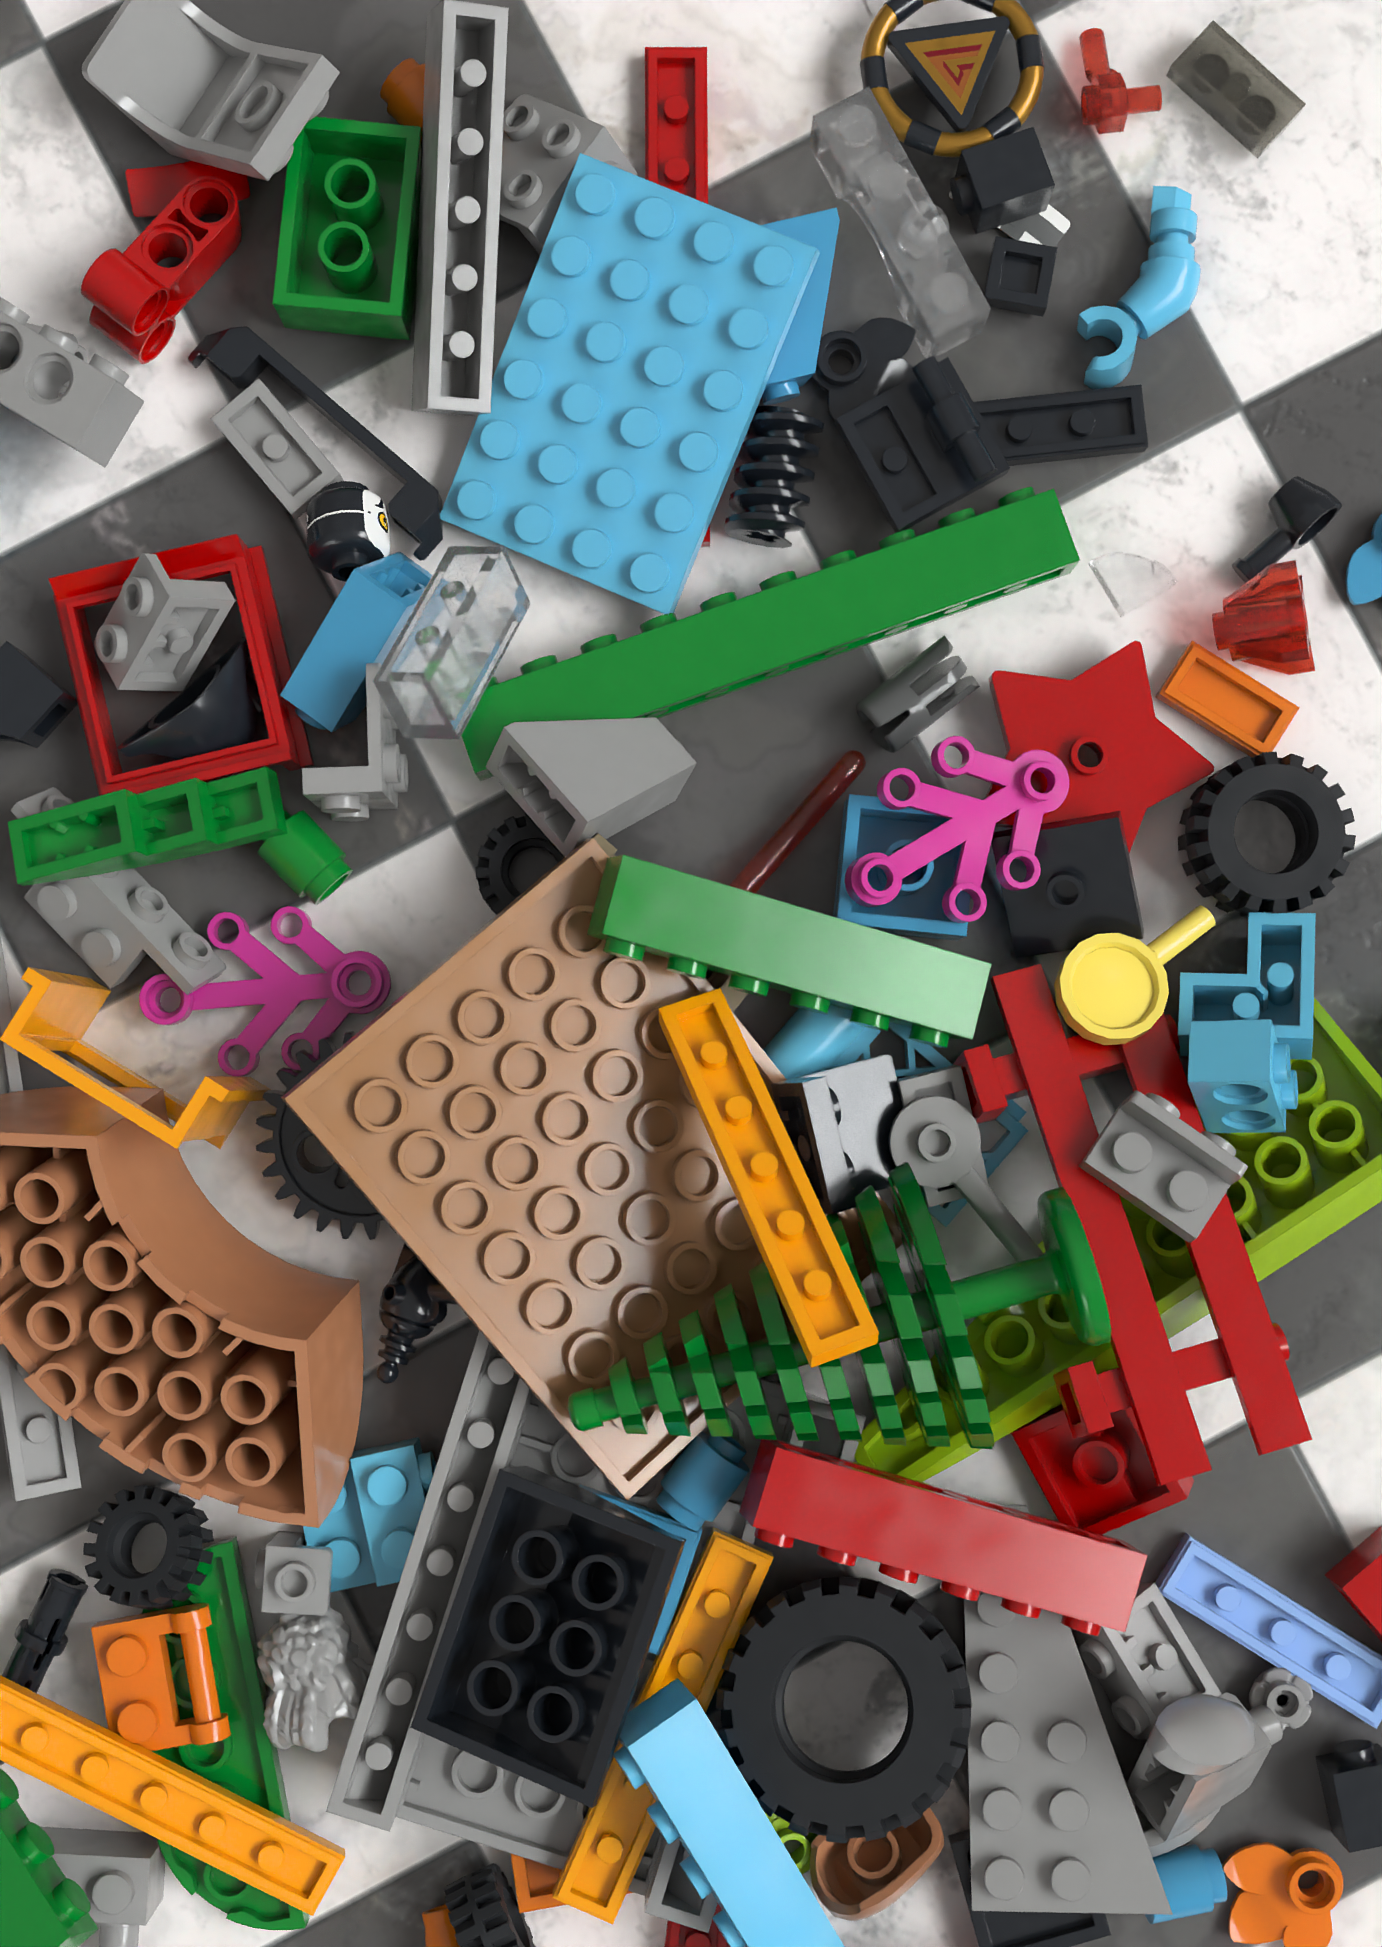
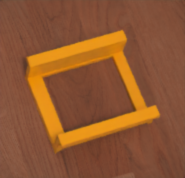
M28 967L21 979L32 985V988L0 1037V1040L176 1149H179L184 1141L201 1139L221 1149L249 1102L265 1101L263 1098L264 1093L271 1090L252 1077L205 1076L188 1105L164 1091L168 1118L176 1122L175 1126H172L52 1051H62L118 1087L159 1088L81 1040L111 990L88 977Z

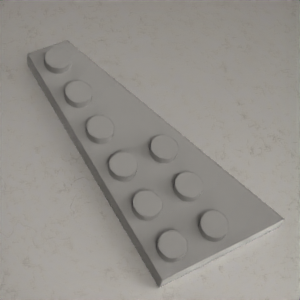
M1003 1505L1029 1513L1026 1505ZM980 1592L978 1601L964 1599L966 1675L970 1685L972 1702L971 1729L968 1737L972 1911L1173 1915L1072 1631L1061 1623L1063 1615L1041 1609L1038 1619L1026 1617L1001 1606L1002 1597Z

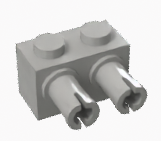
M41 1827L48 1834L54 1845L55 1852L52 1857L66 1878L75 1881L83 1889L90 1901L91 1909L88 1913L93 1921L100 1925L99 1947H138L139 1925H147L163 1900L166 1860L163 1857L157 1838L145 1832Z

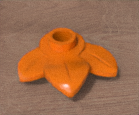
M1262 1842L1239 1848L1222 1864L1224 1873L1235 1885L1241 1888L1234 1898L1228 1918V1932L1234 1942L1261 1944L1282 1939L1284 1947L1328 1946L1333 1935L1330 1911L1340 1900L1344 1886L1342 1872L1331 1856L1316 1848H1301L1289 1853L1273 1843ZM1309 1870L1318 1872V1881L1313 1887L1303 1889L1298 1886L1299 1878L1304 1872Z

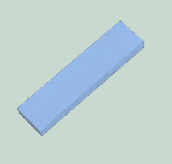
M1187 1533L1184 1534L1155 1582L1161 1594L1276 1667L1287 1669L1291 1672L1292 1676H1298L1311 1685L1313 1690L1377 1729L1382 1721V1655Z

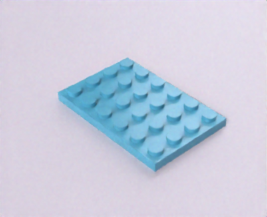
M579 153L492 379L491 413L479 414L440 513L441 520L663 614L669 615V613H674L819 257V250L811 245Z

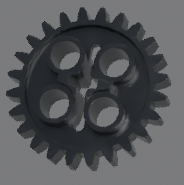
M354 1031L345 1033L343 1045L355 1035ZM328 1037L319 1040L321 1057L319 1060L311 1053L302 1049L295 1054L297 1063L302 1070L301 1073L285 1067L279 1069L276 1073L287 1089L285 1092L268 1090L264 1093L263 1098L277 1108L276 1114L261 1115L256 1119L257 1125L273 1131V1137L257 1144L256 1151L275 1154L276 1161L269 1165L262 1174L263 1177L282 1175L286 1181L275 1195L277 1200L287 1198L293 1194H296L301 1199L293 1215L296 1219L314 1209L319 1212L316 1231L322 1232L333 1219L340 1220L342 1239H348L354 1231L356 1224L363 1223L366 1234L372 1240L377 1237L380 1221L384 1220V1218L350 1178L345 1187H339L336 1184V1178L341 1167L335 1160L331 1166L327 1167L315 1166L308 1161L304 1153V1144L307 1137L313 1135L281 1098L337 1050L334 1043Z

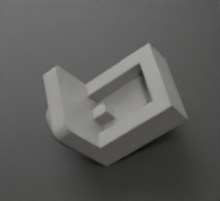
M279 1531L266 1545V1549L259 1550L257 1556L256 1589H263L261 1612L325 1615L330 1604L332 1549L320 1546H304L303 1532Z

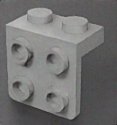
M523 94L517 97L504 112L499 219L517 227L540 255L579 153L638 176V173L603 125L532 95Z
M381 663L366 664L368 766L302 768L303 795L316 805L321 812L331 813V820L364 821L369 819V810L398 809V792L408 791L406 754H400L399 745L396 744V729H406L404 691H398L397 680L390 679Z

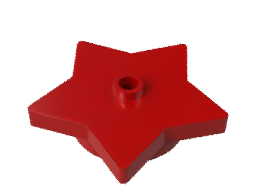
M1139 641L1129 643L1072 680L1001 670L994 671L989 677V686L1007 751L1003 759L1013 761L1025 752L1044 750L1057 756L1067 769L1069 776L1067 797L1056 810L1043 815L1041 824L1121 811L1128 852L1130 853L1147 808L1214 772V766L1211 762L1155 717L1143 648ZM1081 745L1090 747L1098 757L1097 766L1086 767L1080 763L1077 754ZM1034 770L1030 778L1031 785L1035 791L1044 793L1048 785L1047 778L1042 772ZM991 783L985 798L1003 787ZM1016 811L996 822L995 827L1013 828Z

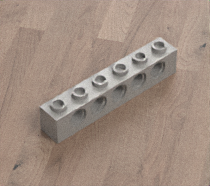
M0 297V404L105 468L145 401L124 386L129 378L126 372L97 354H94L89 364L74 355L79 348L77 343L47 324H44L39 334L25 326L30 316ZM19 352L16 361L9 367L12 358ZM69 381L67 390L58 397L62 386Z

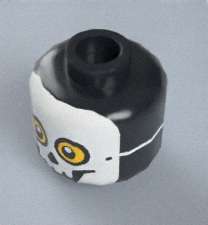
M352 481L332 483L324 487L320 494L316 495L307 505L306 533L308 556L317 568L332 574L337 580L346 582L353 569L389 556L388 509L383 500L378 495L369 491L363 484Z

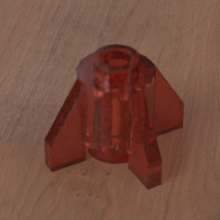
M1296 560L1268 565L1231 595L1223 598V612L1212 613L1217 650L1229 649L1233 662L1242 661L1287 675L1315 671L1314 657L1309 638L1302 575L1298 574Z

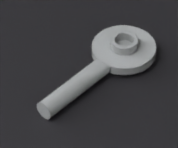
M943 1096L920 1097L905 1105L894 1118L889 1131V1151L895 1166L897 1167L903 1162H908L918 1184L922 1186L945 1187L953 1184L1017 1262L1044 1254L973 1168L980 1153L981 1137L977 1122L968 1109L957 1101Z

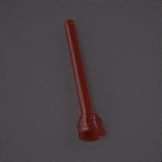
M857 750L847 751L729 886L756 893L861 774L866 766L864 755Z

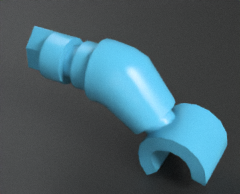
M1153 186L1149 237L1155 244L1151 245L1148 249V260L1140 266L1139 278L1116 303L1117 307L1105 305L1090 307L1078 316L1077 331L1085 340L1094 336H1104L1113 341L1117 347V350L1110 355L1092 358L1085 371L1084 384L1089 388H1111L1122 382L1131 370L1137 336L1146 340L1185 314L1197 295L1201 268L1194 261L1195 248L1191 243L1196 240L1198 217L1194 211L1190 210L1192 194L1178 187Z

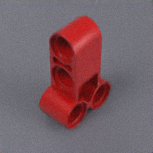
M202 176L193 179L183 187L123 253L117 249L105 251L94 261L84 276L81 294L94 304L89 316V323L141 364L149 363L162 352L173 335L176 326L174 317L235 252L241 242L242 227L238 200L234 189L228 182L214 176ZM209 213H217L224 216L219 221L212 223L199 220L200 217ZM168 257H177L184 260L178 266L171 268L157 265L161 260Z

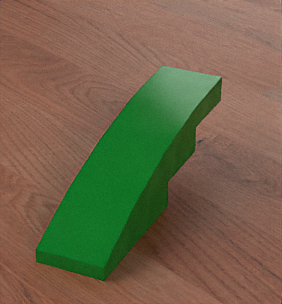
M268 767L209 783L193 778L139 794L122 789L8 821L17 884L22 886L159 864L288 833L277 772Z

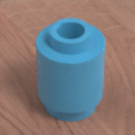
M701 1431L684 1448L660 1483L664 1489L656 1498L657 1503L675 1520L694 1531H698L705 1520L713 1522L750 1471L749 1467L742 1460L747 1453L746 1449L731 1436L712 1437Z
M1192 1844L1152 1857L1173 1915L1145 1914L1150 1924L1212 1912L1214 1904L1227 1901L1226 1879L1220 1859L1214 1848L1200 1850L1196 1844Z

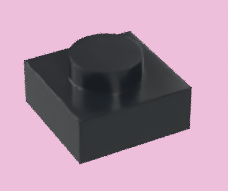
M996 236L992 245L981 305L1043 317L1047 309L1058 247Z

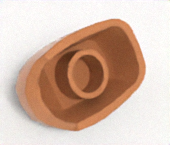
M929 1807L923 1812L920 1819L906 1828L901 1826L889 1831L887 1836L871 1841H866L865 1837L848 1839L847 1843L826 1842V1836L818 1835L811 1843L810 1875L812 1887L822 1905L834 1917L848 1921L866 1919L891 1906L918 1881L939 1856L944 1847V1835L941 1824Z

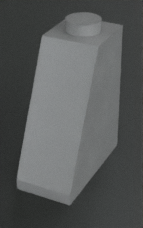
M656 717L513 722L503 728L486 768L563 856L566 857L583 841L593 838L596 833L607 839L676 801L697 762Z

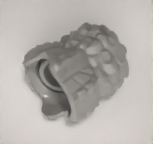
M329 1607L327 1613L323 1616L283 1613L279 1617V1621L257 1643V1647L260 1649L257 1663L263 1680L271 1689L270 1696L265 1702L266 1709L263 1725L272 1746L278 1749L285 1750L295 1745L314 1752L327 1750L331 1721L343 1717L356 1719L373 1665L367 1664L363 1658L358 1657V1645L351 1641V1628L347 1623L343 1622V1615L340 1612Z

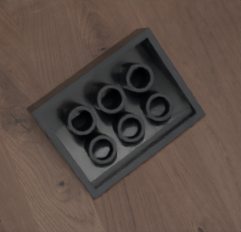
M529 1466L499 1469L410 1728L591 1808L596 1806L685 1540L584 1488Z

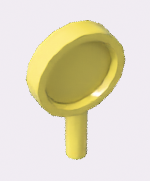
M1202 905L1197 906L1148 945H1145L1139 939L1121 933L1096 934L1079 942L1060 964L1054 983L1056 1005L1066 1024L1084 1039L1102 1045L1126 1044L1143 1036L1164 1013L1168 999L1167 973L1163 965L1215 926L1216 922L1211 912Z

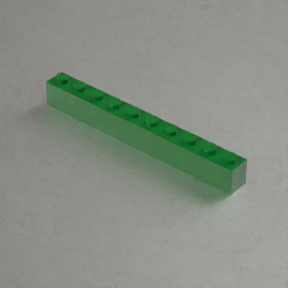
M1033 487L1023 488L1000 498L997 501L999 506L997 509L977 516L973 508L954 512L938 521L940 529L916 537L914 529L894 533L878 542L880 550L857 557L854 550L832 555L819 563L820 571L797 578L795 571L777 574L762 581L759 584L761 591L740 599H737L735 592L712 597L699 605L701 612L680 620H677L675 613L652 618L640 625L641 634L618 641L615 634L595 638L580 646L581 655L558 662L555 655L535 659L520 667L521 676L498 683L497 678L491 676L470 682L460 688L461 697L449 702L474 773L480 781L494 777L486 768L487 762L503 728L513 722L656 717L658 719L1068 575L1078 564L1080 558L1055 490L1051 489L1035 494Z

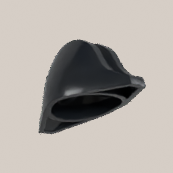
M242 637L178 697L117 747L118 750L126 757L159 754L180 760L251 743L255 737L257 727L256 715L263 709L258 687L246 673L250 656L246 638Z

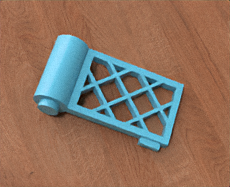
M830 1005L828 1014L799 1008L763 1051L788 1080L855 1062L859 1056H861V1060L870 1058L869 1045L881 1031L849 1022L852 1011ZM893 1022L889 1023L888 1028L904 1041L906 1068L895 1069L896 1077H908L953 1065L931 1045L909 1039L910 1027ZM915 1051L932 1066L916 1067ZM1013 1100L1007 1101L1008 1107L995 1119L1007 1131L990 1151H981L987 1178L990 1177L1029 1131L1019 1123L1026 1114V1111ZM963 1198L945 1203L943 1206L936 1205L927 1208L937 1221L947 1227L967 1204V1200Z

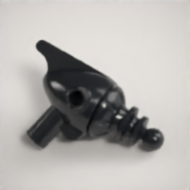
M405 1243L393 1276L384 1287L380 1298L379 1307L382 1309L379 1310V1317L388 1333L387 1335H381L379 1341L385 1344V1348L379 1349L377 1355L384 1358L385 1362L377 1368V1377L385 1384L392 1383L397 1379L399 1374L397 1364L408 1365L409 1359L406 1358V1353H415L417 1349L412 1344L413 1341L429 1335L434 1330L432 1326H437L438 1323L445 1319L447 1304L457 1305Z

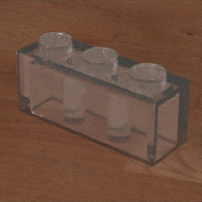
M449 546L376 674L373 683L403 738L460 739L531 604L505 546Z

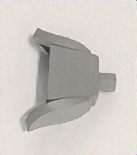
M1227 1692L1217 1697L1207 1694H1193L1182 1697L1168 1705L1157 1717L1142 1753L1126 1784L1152 1857L1170 1852L1191 1841L1210 1824L1221 1806L1251 1786L1272 1748L1271 1746L1279 1742L1283 1736L1280 1721L1269 1707L1258 1705L1247 1711L1235 1695Z

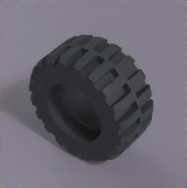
M844 1576L821 1578L801 1583V1585L781 1592L766 1602L767 1605L756 1615L751 1616L739 1631L741 1634L734 1649L728 1650L722 1669L725 1670L722 1686L717 1688L716 1709L721 1710L722 1728L718 1730L720 1739L726 1749H728L730 1756L751 1791L757 1797L763 1811L769 1817L773 1813L790 1823L788 1829L806 1837L811 1832L826 1836V1842L847 1843L848 1839L865 1837L866 1841L886 1837L889 1831L901 1826L906 1828L920 1819L924 1811L934 1802L937 1803L950 1787V1782L958 1768L960 1769L971 1729L972 1704L970 1685L964 1662L956 1644L953 1643L943 1624L933 1613H930L917 1602V1599L902 1590L876 1580ZM838 1641H850L866 1645L887 1658L902 1679L908 1702L906 1726L895 1748L876 1764L852 1771L831 1769L809 1758L793 1740L784 1716L785 1688L795 1666L813 1649Z

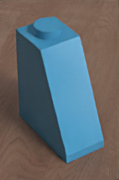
M837 207L761 225L811 245L820 252L762 394L764 405L777 404L798 397L800 395L799 387L803 386L815 374L840 221Z
M401 552L353 569L280 696L296 707L295 712L303 721L318 729H327L330 732H334L356 720L367 705L366 664L381 663L389 675L441 604L450 587Z

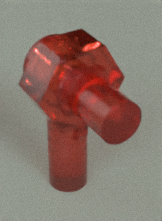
M1091 28L1080 34L1079 41L1085 76L1091 83L1089 86H1083L1081 91V115L1085 126L1095 125L1098 134L1123 132L1129 114L1161 110L1162 93L1160 85L1126 88L1121 73L1109 67L1105 36L1102 29Z

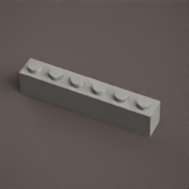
M442 0L427 14L411 411L468 416L491 413L509 10L507 7Z

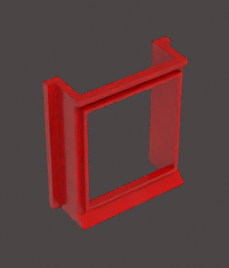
M233 534L153 554L157 555L170 579L200 581L231 573L269 738L122 773L84 608L116 601L124 582L129 577L139 557L48 578L54 592L53 598L99 796L122 789L139 794L193 778L208 782L279 764L289 771L315 766L305 723L295 712L296 707L280 696L293 672L264 549L261 545L248 548L238 534Z

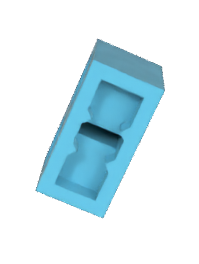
M1272 1020L1190 1021L1188 1084L1206 1131L1212 1133L1286 1132V1109H1297L1298 1080L1296 1070H1291L1289 1044L1278 1043Z

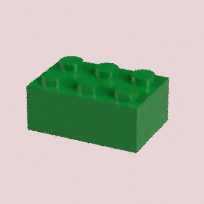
M314 117L308 120L294 141L293 154L287 163L272 304L285 328L410 340L417 276L422 129L418 126Z

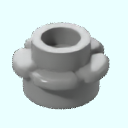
M1273 1667L1262 1672L1255 1679L1249 1693L1251 1708L1253 1709L1258 1705L1269 1707L1279 1719L1282 1731L1285 1730V1727L1289 1726L1293 1729L1299 1728L1308 1720L1312 1712L1309 1701L1313 1698L1311 1685L1298 1676H1292L1291 1672L1285 1668ZM1281 1694L1287 1695L1288 1700L1285 1705H1278L1276 1702L1277 1697Z

